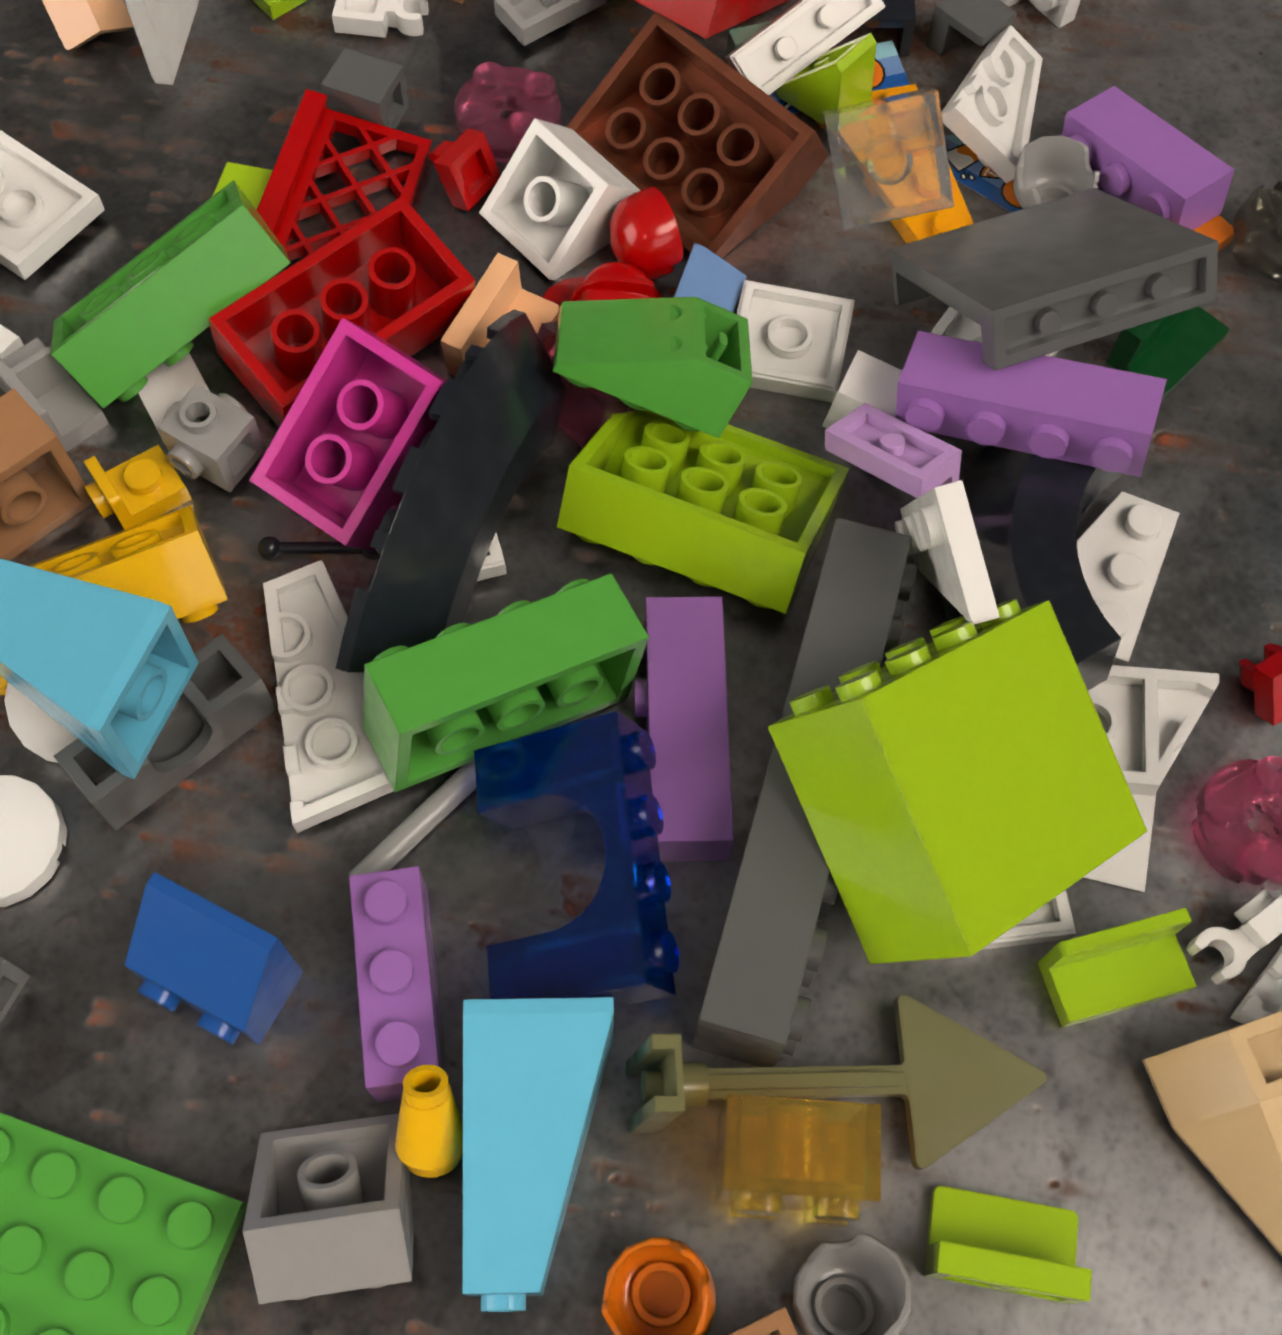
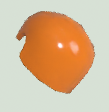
M652 1236L627 1246L607 1271L603 1294L604 1303L602 1304L601 1313L613 1335H707L716 1311L715 1285L705 1263L698 1253L686 1243L668 1237Z

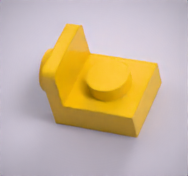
M159 444L106 472L95 456L83 461L94 479L93 482L84 486L85 490L102 518L104 519L115 514L124 530L160 517L192 500L186 486L168 461Z

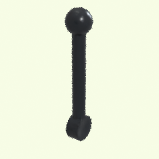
M268 536L261 539L258 544V553L267 560L276 559L280 554H363L369 560H378L380 558L376 550L348 547L340 542H280L277 538Z

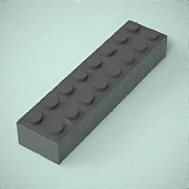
M836 517L781 719L793 714L789 701L825 685L830 686L832 693L835 692V687L841 684L838 676L876 660H878L881 668L886 666L885 661L887 657L885 652L897 647L900 642L904 626V620L901 619L905 601L908 602L918 569V564L907 562L912 541L911 536ZM775 743L692 1043V1048L756 1067H774L782 1053L792 1056L796 1043L802 1039L811 999L799 996L801 986L810 987L814 972H818L828 936V930L816 927L817 921L826 922L830 905H834L838 894L837 886Z

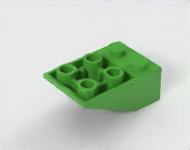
M698 297L563 301L559 308L553 372L563 375L576 386L583 388L593 387L615 396L633 409H647L670 418L688 431H702L720 438L753 383L748 319Z

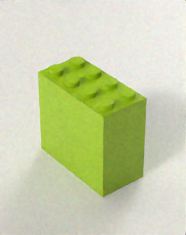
M1014 598L996 605L1000 618L973 624V621L968 622L964 616H960L929 630L933 642L926 644L924 637L911 640L885 652L887 657L885 661L886 666L882 668L878 660L843 673L838 676L841 684L835 687V692L832 693L830 686L825 685L802 694L789 701L793 714L767 726L870 964L972 957L1148 832L1049 600L1021 609L1017 599Z

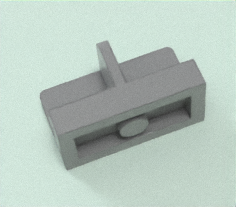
M37 337L4 359L0 358V388L5 393L14 388L55 433L67 452L109 423L98 405L71 374L51 355L52 347H46Z

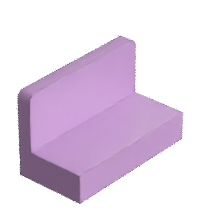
M867 403L862 404L825 430L826 451L915 498L922 496L935 487L959 481L962 450Z

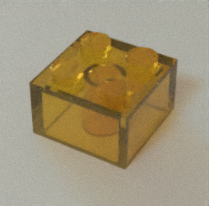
M727 1094L718 1115L714 1205L731 1206L730 1219L750 1222H774L775 1216L782 1215V1210L804 1211V1224L848 1227L849 1221H858L859 1214L881 1202L880 1104Z

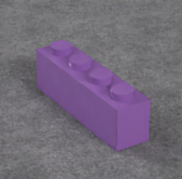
M917 331L898 381L896 418L926 433L941 434L974 441L981 445H992L1035 454L1042 458L1058 459L1100 468L1108 472H1119L1141 477L1167 379L1046 355L995 371L983 363L982 343Z
M646 597L645 621H640L649 636L642 659H645L646 679H634V717H647V738H635L636 778H648L649 800L636 801L637 840H650V862L729 861L734 837L722 597Z

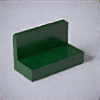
M1198 306L1122 330L1106 362L1118 370L1167 379L1162 397L1164 399L1225 339L1229 328Z

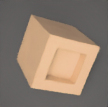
M42 0L67 50L78 49L100 34L126 31L133 27L124 0Z

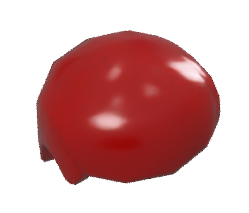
M649 187L624 198L616 205L609 226L611 249L618 262L634 265L642 270L649 280L659 279L674 271L673 266L683 259V246L674 213L665 196L656 187Z

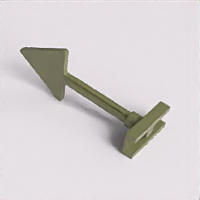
M902 994L893 1002L900 1058L899 1065L707 1068L705 1062H683L681 1034H651L626 1061V1076H641V1096L643 1101H648L628 1119L629 1134L657 1133L684 1113L685 1107H706L708 1100L901 1097L905 1103L911 1163L914 1169L922 1170L929 1167L1047 1081V1075L1044 1071L910 996Z

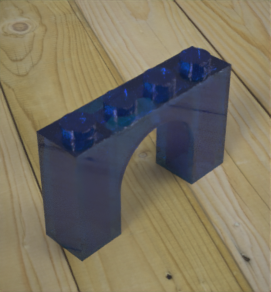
M614 711L474 750L479 814L511 830L571 814H592L602 831L606 850L605 869L601 884L591 903L577 918L557 930L487 946L490 999L614 997V1008L676 995L673 973L677 972L679 968V951L673 934L668 930L665 903L669 902L671 898V882L668 871L660 860L658 835L663 832L664 821L660 804L653 795L650 770L655 768L656 752L648 732L620 712Z

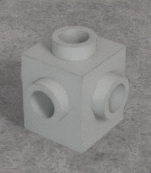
M197 384L189 390L181 401H177L169 407L163 421L157 427L169 451L166 455L167 459L179 472L191 479H197L200 475L228 492L235 488L266 450L254 416L249 414L241 403L225 393H220L216 396Z

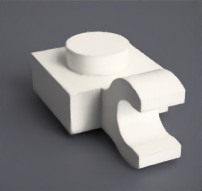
M1265 888L1233 913L1242 923L1237 929L1229 930L1223 927H1211L1201 932L1189 942L1186 951L1190 956L1197 954L1207 946L1214 947L1222 953L1224 966L1211 977V980L1216 985L1226 983L1239 975L1244 970L1251 956L1282 933V893L1274 898Z

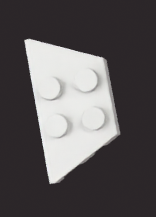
M1112 665L1108 679L1088 691L1132 794L1149 796L1156 794L1220 682L1218 673Z

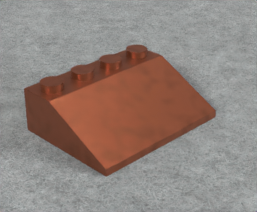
M654 12L566 126L573 129L638 189L644 190L649 187H656L665 196L674 213L681 235L682 246L691 253L693 245L696 243L706 247L720 258H723L794 200L829 156L813 128L669 19L657 12Z

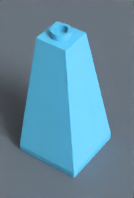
M0 558V676L120 774L135 779L199 664L172 607L153 599Z
M614 997L463 1000L462 1294L468 1297H481V1312L526 1311V1296H543L613 1044Z

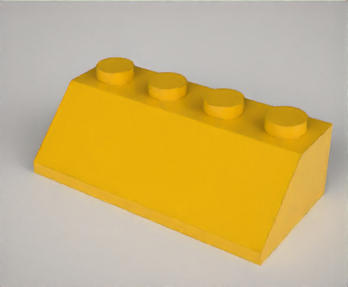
M192 505L29 565L30 567L170 605L177 619L181 618L184 623L196 622L211 616L219 609L217 604L228 600L224 584ZM1 676L0 695H5L8 681Z

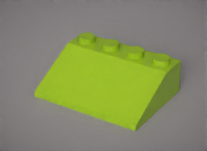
M622 402L569 465L557 528L576 534L580 539L588 543L602 544L629 554L641 563L658 565L687 576L699 585L716 587L745 598L757 607L771 608L786 614L807 572L850 468L727 424L720 438L702 431H688L670 418L647 409H633Z

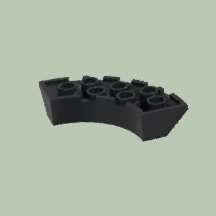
M514 309L502 315L488 326L486 338L490 339V342L484 348L473 344L465 353V361L459 367L455 379H447L428 411L430 419L437 421L434 429L425 435L419 448L410 447L394 482L393 491L403 495L399 505H392L387 510L379 530H375L370 547L376 548L380 558L366 590L356 587L344 629L336 669L347 673H364V664L372 662L383 651L395 646L413 647L436 638L439 633L452 625L464 622L475 584L500 522L529 469L537 458L553 444L566 392L564 382L558 373L553 372V362L526 313Z
M987 445L966 474L963 485L996 605L1016 598L1020 608L1023 609L1049 600L1086 688L1089 691L1108 679L1122 638L1105 619L1085 582L1078 558L1076 540L1077 521L1081 513L1086 511L1095 498L1112 482L1124 475V473L1108 472L1096 467L1058 459L1042 458L1035 454ZM942 595L946 620L950 621L963 616Z

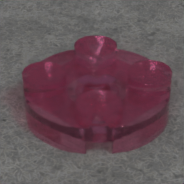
M494 62L482 63L474 69L473 78L462 86L455 100V118L459 134H463L468 128L484 132L496 162L508 163L534 118L561 126V102L556 92V83L553 77L543 72L536 73L520 67H502ZM505 110H514V111H517V112L511 113V115L509 116V118H502V117H500V112H501V111H505Z
M1267 756L1261 760L1245 759L1233 762L1220 769L1199 790L1195 801H1198L1196 806L1197 818L1192 822L1195 842L1206 861L1223 877L1237 884L1244 880L1253 885L1264 886L1260 890L1265 888L1271 891L1281 890L1282 758ZM1251 810H1257L1270 817L1274 823V838L1266 831L1255 834L1250 829L1248 823L1254 818Z

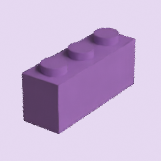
M1112 86L1066 113L1062 135L1088 146L1089 164L1093 172H1100L1097 185L1105 193L1191 230H1195L1221 214L1235 169L1116 86Z
M419 866L349 876L365 1089L377 1102L401 1099L403 1079L411 1069L417 1066L436 1065L446 1072L429 896Z

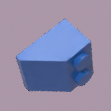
M156 872L152 874L146 883L124 965L143 980L137 992L172 1013L175 1012L180 1002L202 1013L196 1025L232 1046L239 1035L260 1045L304 974L302 968L281 941L270 933Z

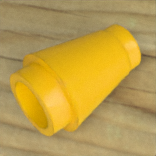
M436 1065L417 1066L411 1069L403 1079L395 1151L406 1167L413 1174L420 1177L434 1178L449 1173L459 1164L463 1155V1119L448 1082V1075L442 1068Z

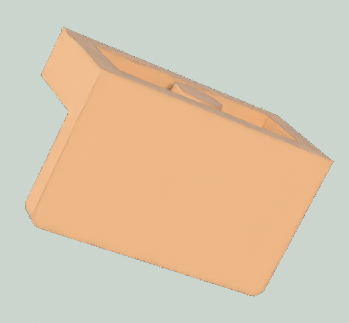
M497 253L441 338L440 342L448 373L456 376L459 367L465 361V353L473 344L484 348L490 342V339L486 338L487 327L499 317L514 309L526 313L543 344L558 320L559 305L522 289L518 261Z

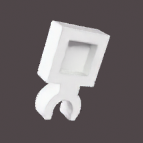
M336 0L332 13L334 30L336 33L386 38L388 27L398 28L405 35L421 36L424 33L422 15H428L429 13L428 1Z

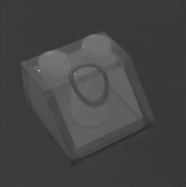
M930 87L822 112L831 169L844 231L954 207L938 90Z

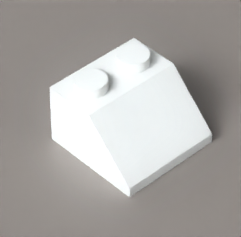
M534 118L479 214L549 280L556 281L610 243L609 222L616 205L624 198L641 190L573 129Z

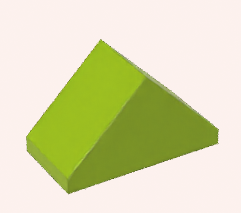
M869 33L825 52L776 89L777 95L783 101L834 132H839L871 103L877 42L872 33Z

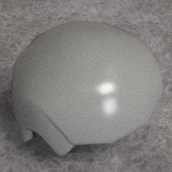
M1063 135L1041 136L1025 145L1015 169L1013 190L1018 203L1024 209L1091 188L1098 189L1097 184L1100 172L1092 171L1089 164V148L1084 143Z
M859 1233L855 1238L836 1243L823 1242L808 1256L807 1262L800 1267L794 1278L793 1314L803 1335H899L906 1326L911 1312L912 1281L899 1254L871 1235Z

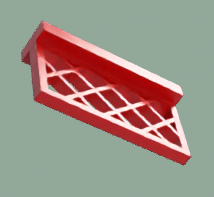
M306 89L257 207V212L284 247L290 261L302 256L306 257L376 213V210L367 198L369 194L390 187L397 199L403 196L412 206L429 154L431 153L432 140L328 109L327 95ZM337 131L357 137L362 146L339 154L331 139L334 132ZM399 150L415 155L412 163L392 170L382 154ZM371 159L380 175L358 183L348 167ZM337 171L347 187L323 196L314 183L316 178ZM356 200L365 217L341 225L332 208ZM321 213L331 230L306 239L298 227L299 221ZM293 238L296 243L290 245Z

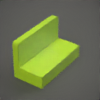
M1187 908L1062 941L1043 956L1037 964L1061 1027L1064 1028L1185 994L1196 988V982L1175 935L1192 922Z
M937 1186L932 1190L924 1277L1069 1305L1090 1302L1092 1269L1076 1266L1079 1217L1075 1211L946 1186Z

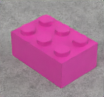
M342 317L249 481L343 545L375 551L376 548L370 547L375 530H379L387 510L392 505H399L403 495L394 492L392 489L410 447L419 448L425 435L434 429L437 421L430 419L428 411L447 380L375 333Z

